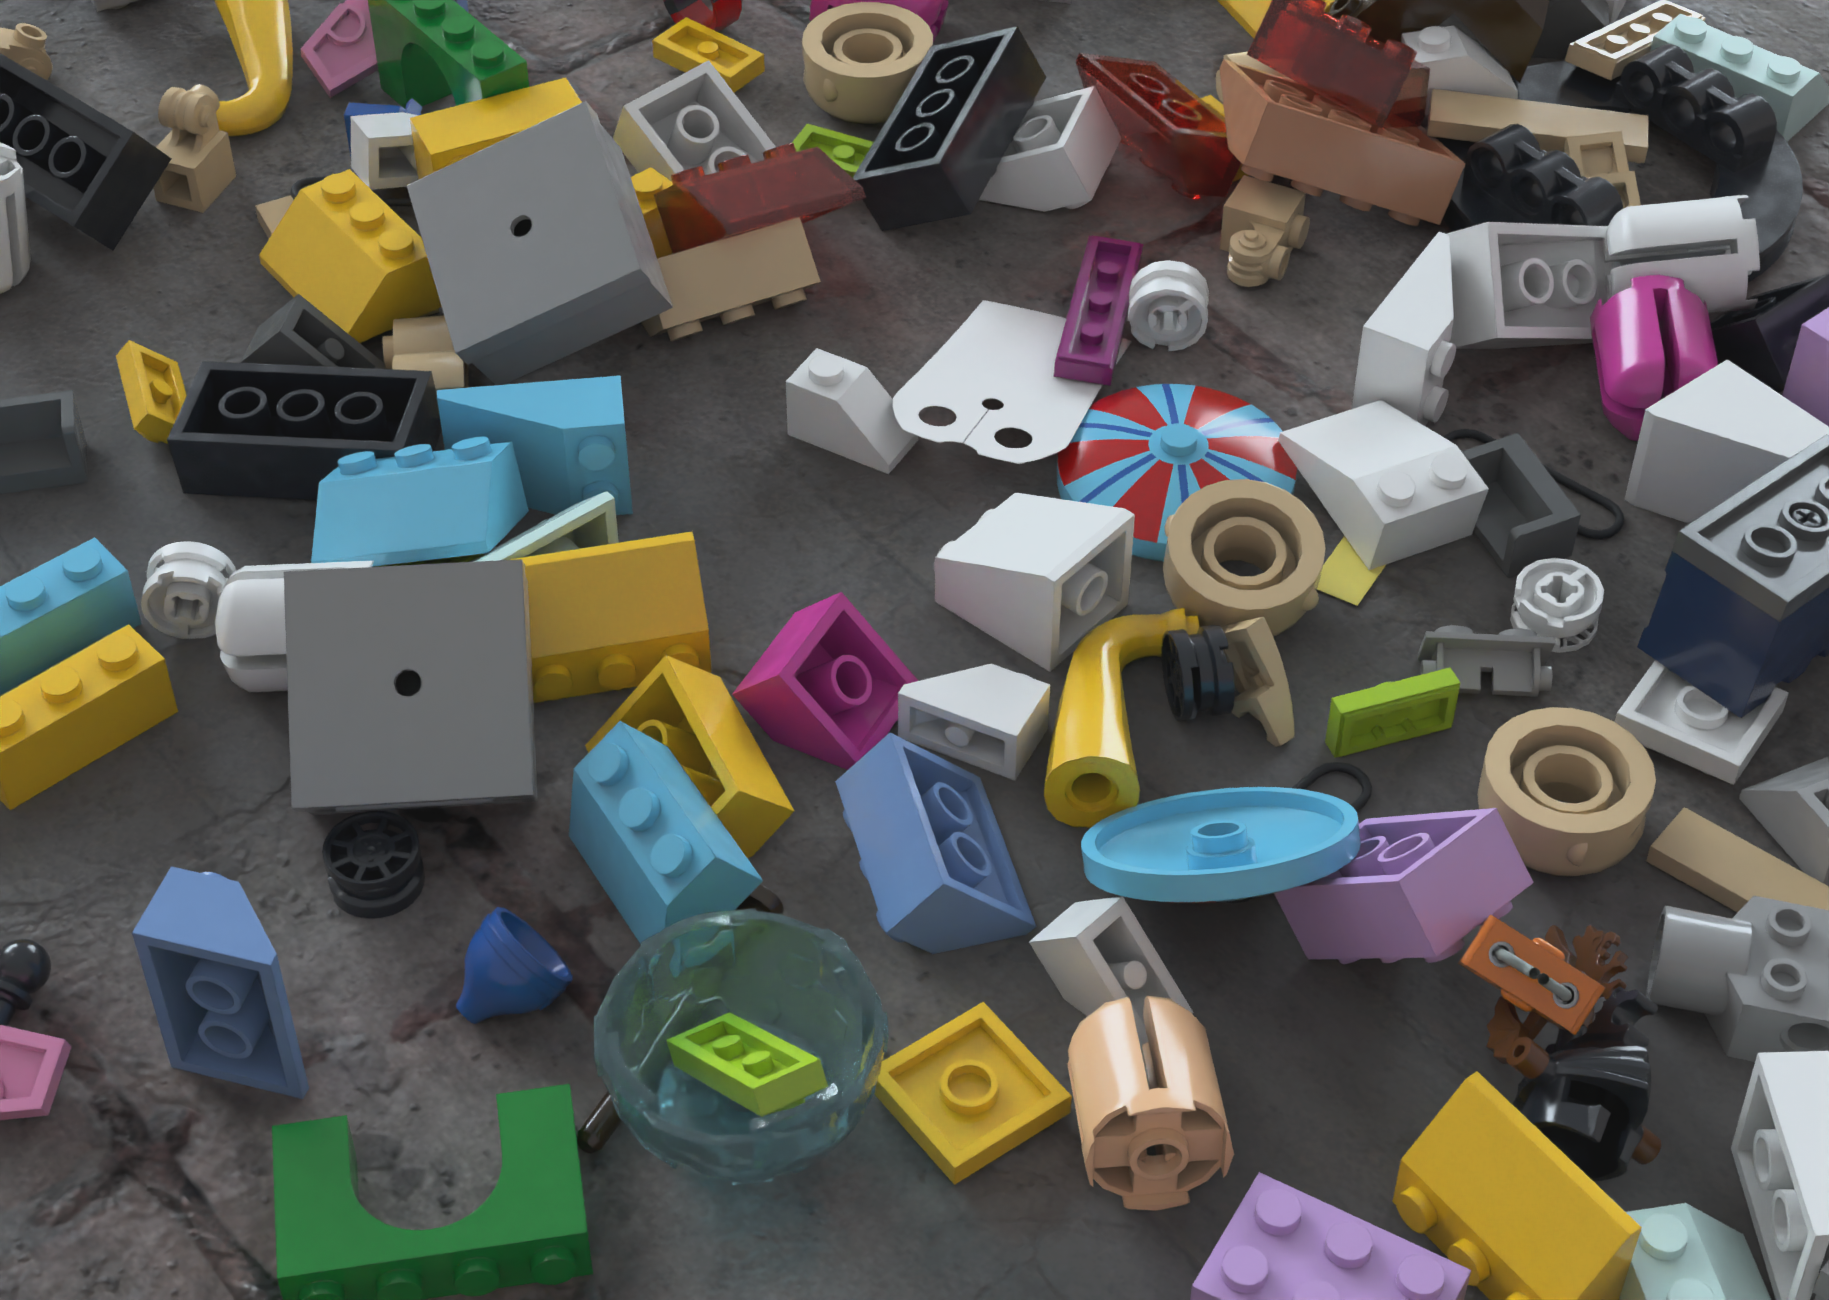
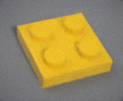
M984 1002L868 1070V1088L954 1185L1071 1113L1072 1095Z

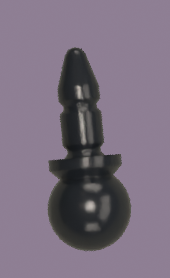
M17 939L5 944L0 949V1025L8 1026L15 1013V1009L28 1010L33 1002L30 994L42 988L49 979L51 973L50 956L45 948L35 941Z

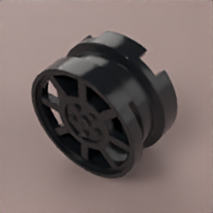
M1220 625L1201 626L1197 634L1188 635L1184 629L1166 631L1163 635L1161 657L1164 685L1170 709L1178 721L1195 719L1198 711L1208 710L1210 715L1217 716L1230 714L1233 710L1235 700L1233 663L1227 662L1223 651L1228 649L1229 645Z
M387 811L357 813L335 825L325 838L322 854L328 874L329 887L333 894L334 902L346 913L367 919L392 916L408 908L421 894L425 883V872L421 858L419 838L413 825L402 816ZM368 823H380L377 829L365 831L360 826ZM390 824L400 828L403 832L399 834L387 830Z

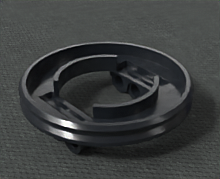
M1673 44L1662 45L1631 61L1624 67L1622 74L1612 80L1566 61L1528 66L1521 83L1510 74L1517 88L1519 100L1629 113L1632 109L1640 115L1649 116L1648 120L1715 161L1717 165L1710 190L1711 198L1747 195L1748 198L1740 205L1743 219L1755 218L1760 271H1752L1751 275H1748V283L1768 270L1787 248L1793 235L1795 221L1801 205L1803 180L1793 150L1777 130L1775 113L1769 103L1761 96L1752 93L1736 98L1733 87L1727 77L1720 71L1712 68L1703 69L1697 73L1694 72L1692 62L1686 52ZM1510 124L1478 142L1436 138L1465 163V167L1443 217L1453 232L1486 222L1608 226L1614 215L1623 209L1621 196L1608 180L1601 177H1591L1589 179L1584 176L1581 177L1579 168L1571 157L1559 150H1551L1549 152L1540 150L1539 143L1533 133L1522 125Z

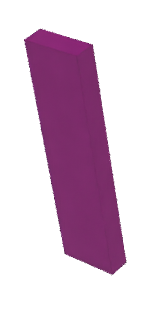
M1089 236L1055 359L1054 377L1111 386L1128 317L1130 286L1132 279L1139 272L1144 244L1100 236Z

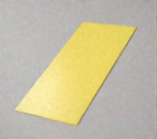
M1344 536L1324 563L1317 590L1358 606L1386 565L1368 570Z

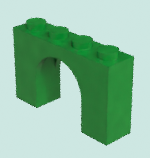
M368 0L381 89L404 109L411 98L421 106H425L452 94L457 106L529 87L527 61L454 0Z
M570 1084L496 1094L502 1167L494 1190L480 1207L463 1219L443 1227L427 1230L401 1229L388 1225L374 1218L359 1203L357 1157L347 1115L272 1126L277 1280L283 1300H424L458 1294L482 1296L498 1288L531 1283L556 1285L564 1283L572 1277L593 1274Z

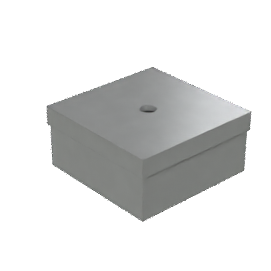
M587 101L406 185L455 353L468 365L471 363L475 365L495 385H504L673 308L622 150L600 124L597 113Z
M522 559L284 572L291 805L293 810L297 812L307 811L313 815L538 802L529 594L525 564Z

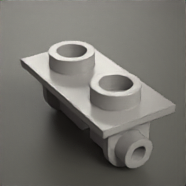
M1443 626L1436 629L1435 632L1426 631L1418 651V660H1422L1420 675L1451 667L1461 683L1459 693L1479 694L1481 690V672H1491L1492 695L1537 697L1539 691H1551L1552 666H1545L1556 643L1555 637H1537L1536 632L1521 628L1504 630L1495 635L1474 634L1472 629L1464 626Z

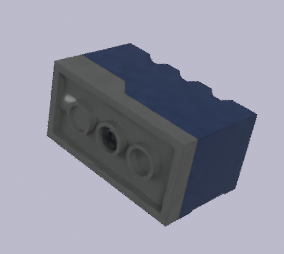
M1828 434L1679 530L1665 568L1666 577L1649 624L1643 629L1637 648L1667 667L1669 671L1674 672L1740 718L1766 701L1776 684L1781 681L1791 683L1803 674L1816 655L1822 657L1829 655Z

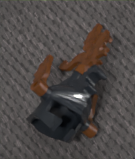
M1552 925L1545 935V941L1564 953L1565 962L1605 987L1600 998L1604 997L1606 1001H1603L1602 1009L1594 1013L1593 1007L1576 1035L1559 1028L1556 1043L1549 1044L1544 1050L1533 1040L1548 1021L1530 1011L1522 1024L1515 1006L1500 996L1495 1005V1015L1487 1024L1490 1037L1486 1047L1494 1053L1493 1057L1502 1064H1509L1525 1076L1518 1084V1092L1512 1105L1592 1181H1604L1626 1173L1630 1158L1639 1164H1648L1657 1157L1661 1149V1140L1641 1124L1648 1111L1651 1090V1068L1647 1049L1644 1048L1648 1046L1649 1039L1633 1027L1640 1018L1646 1015H1654L1658 1010V1006L1637 989L1626 991L1627 985L1621 979L1608 983L1616 974L1627 970L1624 962L1629 957L1621 950L1615 952L1611 961L1605 965V960L1609 959L1611 955L1607 952V949L1611 944L1618 947L1620 945V936L1611 931L1606 934L1589 925L1586 927L1583 937L1580 935L1575 936L1572 941L1577 955L1576 958L1568 948L1563 931L1557 926Z

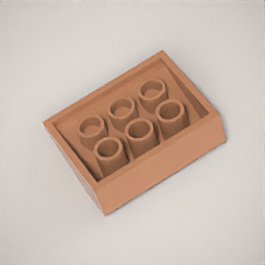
M1223 59L1219 70L1228 149L1243 164L1241 170L1244 173L1269 182L1273 180L1274 175L1292 180L1290 184L1292 187L1313 196L1320 197L1323 190L1341 195L1339 198L1341 202L1362 211H1370L1372 205L1389 209L1388 215L1408 225L1418 226L1421 219L1438 225L1441 224L1465 163L1435 137L1427 136V130L1414 119Z

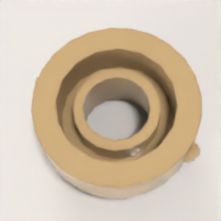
M858 2L844 4L819 14L807 25L802 39V54L805 64L803 81L809 97L822 110L844 121L862 124L886 122L929 48L933 46V34L929 25L920 16L910 10L886 3Z
M1249 479L1224 480L1207 485L1191 494L1178 507L1175 514L1167 518L1165 535L1168 538L1163 563L1166 589L1176 609L1185 608V616L1198 615L1199 627L1220 625L1222 628L1230 623L1264 616L1274 637L1291 628L1306 611L1317 606L1319 600L1317 588L1326 549L1323 531L1315 515L1300 499L1288 491L1267 482ZM1227 560H1242L1256 565L1264 573L1256 576H1238L1228 572L1219 563Z
M1549 707L1520 714L1511 718L1497 729L1488 743L1477 793L1479 809L1497 808L1525 866L1552 875L1580 876L1597 873L1616 865L1635 848L1643 835L1645 815L1651 806L1656 776L1653 762L1645 747L1632 733L1616 722L1593 712L1575 708Z

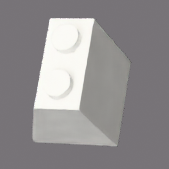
M1725 360L1645 409L1625 500L1633 506L1690 524L1824 435H1829V426L1729 360Z
M1014 493L997 508L986 511L977 524L956 541H950L941 548L934 562L935 602L1051 672L1075 651L1078 643L1090 630L1111 620L1128 605L1135 514L1124 508Z

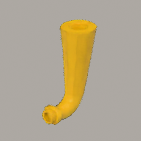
M214 0L229 32L248 86L246 94L233 100L219 101L220 106L216 111L219 130L228 132V136L260 132L275 124L283 116L288 107L292 90L293 47L288 0Z
M1180 608L1162 614L1122 616L1096 626L1078 643L1072 656L1058 706L1045 778L1044 799L1047 809L1056 820L1073 827L1091 828L1112 814L1137 806L1140 786L1131 746L1121 672L1126 664L1134 660L1149 656L1161 657L1162 638L1166 631L1184 629L1188 635L1197 634L1199 629L1198 615L1185 616V608Z

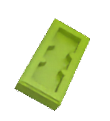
M1451 667L1395 682H1384L1375 687L1332 697L1325 743L1334 758L1449 729L1453 725L1461 683Z

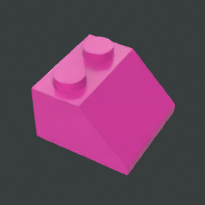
M840 592L795 612L732 695L773 741L848 770L889 733L898 720V692L904 684L917 682L918 680L847 597Z

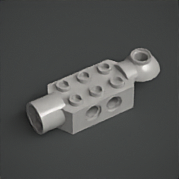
M1753 896L1731 919L1665 905L1655 936L1646 997L1658 1005L1705 1014L1728 1057L1755 1062L1757 1054L1763 1052L1829 1051V910Z

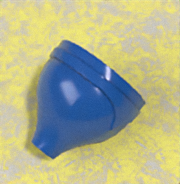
M497 907L483 919L481 926L470 940L464 959V985L456 1007L473 1024L495 1016L526 1014L538 1009L542 1010L566 990V987L572 982L573 976L557 951L534 928L511 911Z

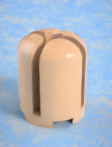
M1146 996L1143 1019L1148 1042L1142 1045L1141 1050L1130 998L1126 997L1104 1003L1082 1020L1074 1032L1068 1048L1069 1061L1067 1064L1089 1183L1093 1187L1094 1179L1103 1189L1121 1195L1123 1205L1127 1209L1158 1211L1190 1203L1188 1191L1208 1181L1220 1167L1224 1178L1228 1173L1234 1156L1206 1029L1190 1011L1170 998ZM1155 1145L1156 1156L1147 1155L1146 1148Z

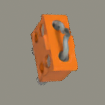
M1492 915L1485 919L1458 962L1459 965L1500 990L1501 996L1525 1012L1533 1011L1556 1027L1567 1030L1574 1035L1577 1034L1605 990L1603 985L1565 962V955L1558 948L1542 938L1530 940Z

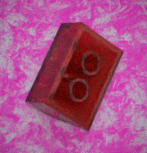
M1323 0L1271 1L1247 55L1381 129L1420 127L1425 117L1430 68L1414 60L1418 53L1416 50L1393 39H1388L1386 44L1369 36L1372 27L1363 21L1342 14L1339 20L1326 13L1324 9L1327 3Z
M1079 53L1075 63L1084 89L1092 86L1096 87L1122 138L1120 143L1129 145L1140 153L1139 160L1145 166L1162 172L1173 181L1171 187L1177 193L1194 200L1201 199L1202 195L1226 197L1241 162L1228 149L1225 118L1154 61Z
M794 143L778 146L763 152L764 160L751 163L748 154L728 159L717 164L719 172L705 175L703 166L681 171L670 176L673 183L672 186L654 194L672 254L800 217L802 224H805L863 200L866 196L863 187L819 147L796 152Z

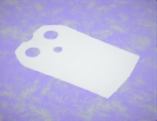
M983 300L939 351L893 397L892 406L895 418L903 431L937 443H963L975 449L978 455L1022 464L1040 460L1064 450L1071 442L1103 384L1053 376L1055 359L1066 318ZM1122 338L1116 364L1132 341ZM986 399H997L1004 406L999 410H988L982 405V402ZM938 406L951 410L957 418L950 425L933 426L924 423L919 418V412L927 407ZM1016 428L1030 434L1033 440L1027 447L1008 448L1000 445L995 440L994 435L1001 429Z

